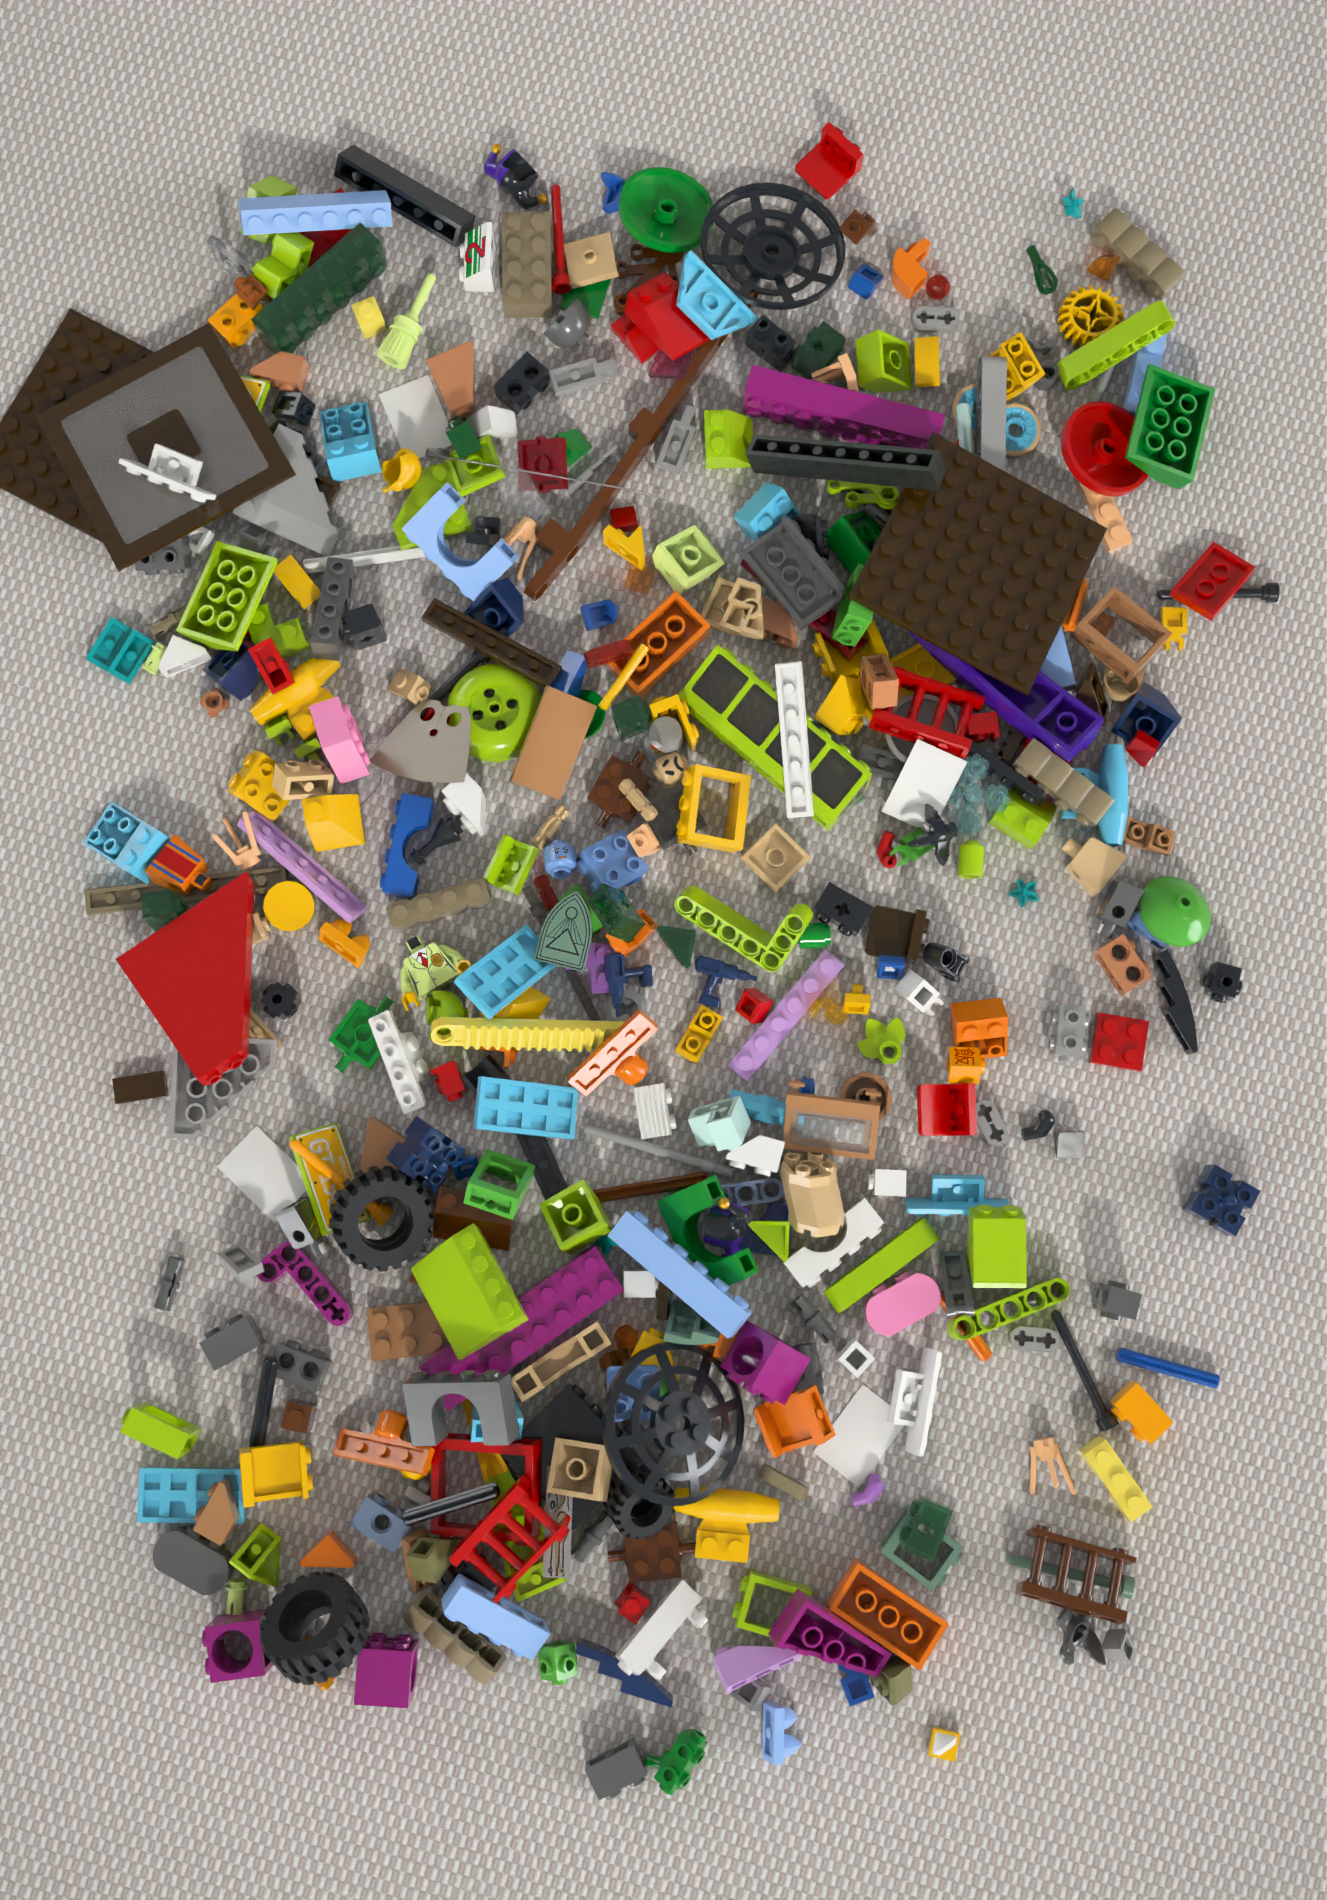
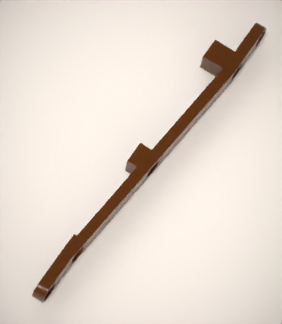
M751 291L748 295L758 298L759 293ZM743 302L749 309L753 306ZM729 334L714 340L709 339L703 343L655 412L651 413L643 407L628 425L629 435L635 441L605 484L624 487ZM602 486L571 532H568L553 519H549L535 536L537 546L548 553L550 557L527 584L524 594L533 601L538 600L582 548L622 489Z

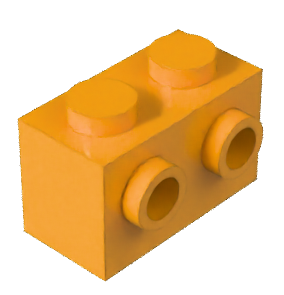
M235 294L208 319V322L214 332L234 350L237 346L243 345L255 329H260L268 317L260 303L252 310Z
M1130 1380L1108 1401L1114 1407L1111 1412L1121 1422L1124 1420L1128 1422L1132 1427L1129 1430L1130 1433L1139 1442L1144 1440L1152 1444L1174 1423L1135 1381Z

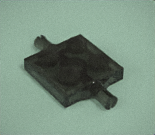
M655 776L647 782L654 792V795L649 800V805L655 807L658 815L652 821L646 822L662 850H665L674 844H680L677 842L676 825L680 820L679 800L683 795L684 785L680 782L672 788L663 789ZM699 810L697 811L695 833L707 826ZM683 844L689 856L699 851L694 845Z

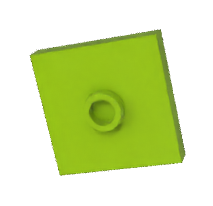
M489 434L479 439L482 445L481 449L463 458V460L502 466ZM455 450L449 453V457L460 459ZM446 459L457 491L462 497L506 477L503 468Z

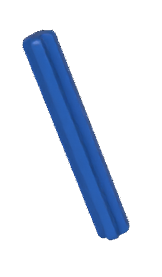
M1119 1348L1116 1360L1122 1363L1212 1388H1217L1219 1385L1220 1376L1215 1373L1125 1348Z

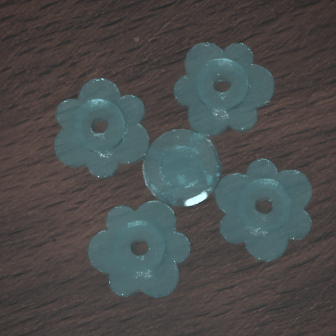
M974 754L972 757L964 759L967 761V764L963 770V775L968 777L971 783L962 791V788L958 786L959 782H957L947 801L948 804L953 805L957 801L956 798H960L963 795L965 803L970 805L958 812L957 816L959 819L955 823L956 828L963 830L965 835H971L972 832L977 833L982 828L980 822L982 815L976 813V809L973 806L984 801L987 803L986 808L989 811L995 810L997 813H1002L1006 809V804L1010 802V797L1007 795L1008 789L1005 785L996 786L992 784L988 788L989 791L984 792V789L976 784L980 779L987 777L986 770L989 768V761L981 758L980 754Z

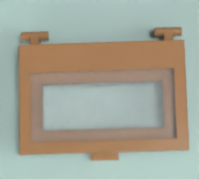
M800 1079L789 1081V1086H794L793 1092H787L783 1137L785 1144L783 1149L875 1160L881 1104L875 1101L876 1097H881L882 1092L877 1091L876 1088L866 1090L865 1095L870 1096L869 1102L799 1093V1088L804 1087L805 1082H800Z

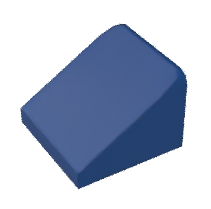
M863 263L854 272L848 288L862 298L868 299L884 276Z

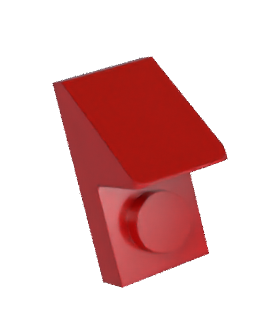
M625 314L610 325L611 331L641 364H644L661 350Z
M272 637L248 649L272 695L295 683L288 660L283 659Z

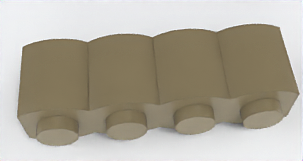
M1116 208L1108 213L1094 227L1091 233L1094 245L1099 249L1107 251L1113 263L1126 268L1128 276L1133 281L1143 284L1146 293L1150 297L1161 301L1181 281L1185 274L1183 269L1174 260L1167 257L1158 245L1150 241L1142 230L1131 224L1130 220Z
M1034 738L1012 764L1016 768V772L1026 779L1029 778L1035 782L1039 788L1045 791L1046 796L1048 793L1056 799L1055 804L1064 811L1068 809L1073 811L1077 815L1075 819L1086 827L1088 825L1092 827L1097 825L1115 802L1106 792L1095 786L1089 779L1074 770L1067 762Z
M477 878L468 880L461 886L444 887L435 894H419L411 901H395L386 907L390 925L395 930H408L419 922L432 923L439 920L443 915L456 916L467 909L483 908L489 905L492 900L485 880Z
M423 1590L402 1616L405 1623L412 1630L423 1633L426 1640L433 1647L444 1650L446 1656L454 1664L465 1667L467 1673L481 1684H487L507 1658L504 1651L496 1644L486 1641L482 1633H473L462 1622L449 1620L443 1613L441 1600L429 1591Z

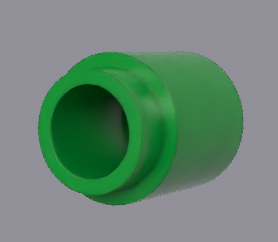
M823 922L809 923L797 942L799 948H824V945H830V925H823Z

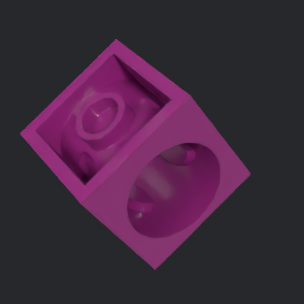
M746 1320L720 1367L729 1372L726 1377L739 1385L741 1382H744L742 1388L756 1396L760 1392L759 1397L771 1404L777 1401L785 1405L811 1358L780 1338Z
M266 1609L246 1611L241 1615H217L205 1627V1630L202 1632V1643L204 1647H207L208 1658L205 1659L206 1675H210V1683L265 1676L274 1664L265 1655L263 1646L260 1643V1633H262L260 1627L262 1619L266 1618L264 1616ZM230 1630L244 1633L251 1641L253 1653L247 1660L235 1659L226 1651L224 1637Z
M378 1632L367 1636L366 1642L362 1643L363 1649L359 1656H357L354 1705L395 1708L409 1707L415 1695L419 1639H412L413 1636L408 1634H399L396 1638L386 1637L385 1633Z

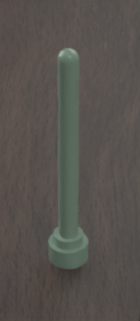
M1014 1554L1007 1556L1006 1561L1009 1565L1031 1570L1033 1559ZM1043 1562L1041 1572L1057 1576L1059 1565ZM1069 1568L1068 1579L1083 1582L1085 1571ZM1095 1574L1093 1585L1109 1588L1111 1577ZM1122 1575L1119 1596L1131 1599L1134 1593L1135 1579L1134 1577Z

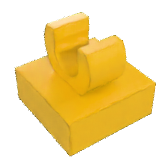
M852 984L851 993H845L842 1013L868 1015L871 994H863V985Z

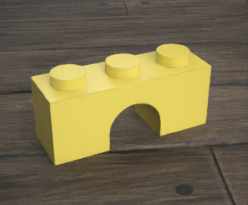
M1097 1436L1078 1450L1092 1472L1105 1485L1110 1493L1109 1497L1124 1518L1133 1522L1153 1507L1105 1438Z

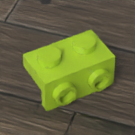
M503 834L496 846L493 858L486 868L483 879L496 888L519 896L539 849Z

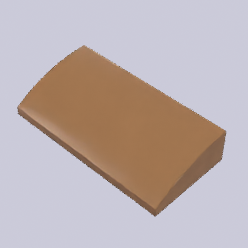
M546 685L509 780L560 800L597 706Z

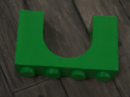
M716 1175L656 1201L675 1245L679 1244L689 1253L687 1257L694 1263L699 1261L709 1270L707 1274L714 1280L719 1278L729 1286L759 1272L749 1247L728 1256H717L709 1252L699 1239L697 1221L700 1213L704 1209L719 1203L721 1198H726Z

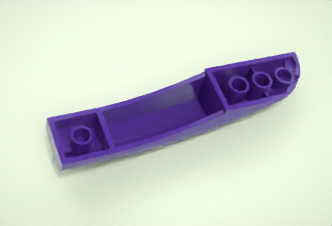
M908 631L932 657L968 690L985 696L984 703L994 712L997 711L1000 717L1030 740L1036 739L1067 762H1070L1082 748L1086 750L1101 729L1104 720L1102 716L1068 693L1042 671H1039L1029 694L1026 696Z

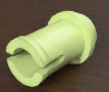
M158 642L155 646H151L153 650L141 666L155 676L167 647Z
M233 1578L226 1585V1590H228L226 1614L230 1615L231 1611H233L232 1615H241L244 1612V1591L247 1590V1585L244 1579Z

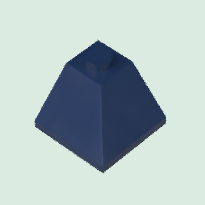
M506 577L491 583L463 613L509 638L524 623L523 596L509 578Z
M244 638L238 651L219 650L202 669L209 677L240 701L248 697L253 692L254 686L258 683L257 665L248 651L254 645Z
M1143 681L1138 692L1129 701L1111 732L1130 743L1140 729L1161 742L1158 750L1153 755L1154 758L1177 727L1182 717L1165 694Z

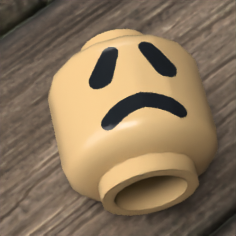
M674 751L655 760L656 768L652 769V773L657 783L662 782L666 788H671L682 783L684 771L690 766L684 754L680 755Z

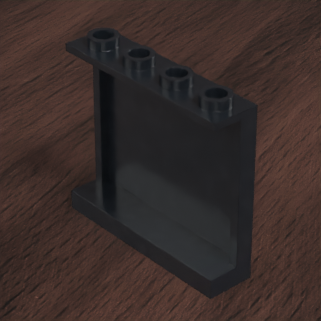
M568 1383L522 1429L521 1438L541 1439V1498L545 1502L547 1465H551L555 1438L604 1445L602 1434L603 1411L597 1404L593 1403L590 1405L584 1399L586 1393L577 1384L572 1386ZM615 1424V1436L618 1438L621 1437L623 1432ZM634 1445L618 1449L627 1469H630L631 1465H639L641 1463ZM501 1454L521 1476H525V1456ZM613 1467L611 1472L610 1483L613 1482L612 1477L616 1474ZM573 1497L572 1530L602 1501Z

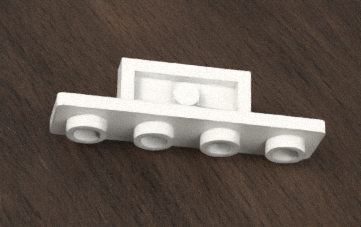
M155 444L149 466L130 459H119L118 463L126 466L127 472L141 476V473L148 475L147 480L160 485L163 482L167 483L170 490L183 494L184 491L191 493L190 498L205 503L206 499L215 500L216 498L215 494L196 487L203 464L202 461L161 444Z
M391 1010L368 1020L403 1114H409L425 1107L427 1103L419 1083L429 1080L430 1077L428 1065L423 1060L419 1051L420 1046L417 1038L413 1035V1032L400 1033Z
M927 1347L922 1349L919 1372L897 1369L888 1422L909 1426L905 1451L921 1457L924 1456L927 1446V1435L932 1418V1406L937 1390L936 1384L942 1355L941 1351Z

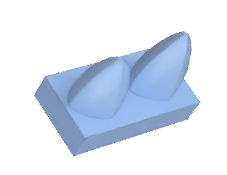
M773 1701L763 1702L762 1758L773 1765L784 1764V1758L795 1753L802 1746V1743L794 1736L784 1734V1730L790 1727L798 1718L797 1714L792 1709L780 1706Z

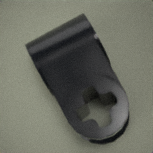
M934 942L928 943L923 952V961L935 969L944 978L956 983L960 982L961 978L959 976L965 964H968L970 961L967 956L959 953L954 948Z

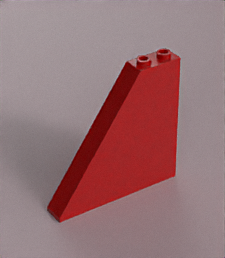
M244 872L116 958V961L196 1079L204 1087L207 1084L211 1085L219 1081L223 1073L229 1069L232 1070L239 1067L244 1062V1059L248 1057L253 942L252 913H254L255 884L247 872Z

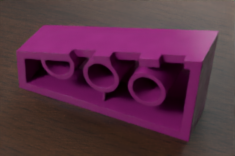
M798 1588L768 1633L777 1648L784 1650L787 1648L796 1651L797 1654L817 1657L824 1662L830 1664L832 1662L837 1663L847 1669L878 1677L892 1655L886 1647Z

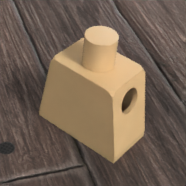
M1070 837L1061 848V850L1072 857L1065 867L1066 870L1092 897L1100 893L1127 858V855L1093 837L1087 839L1083 845H1080Z

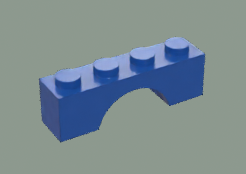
M402 793L401 800L396 802L395 814L398 815L396 824H392L390 830V839H393L391 849L387 848L385 854V863L388 865L386 873H382L380 878V888H383L382 892L386 896L412 900L417 895L420 875L408 866L405 858V849L409 839L416 832L430 828L435 806L432 798Z

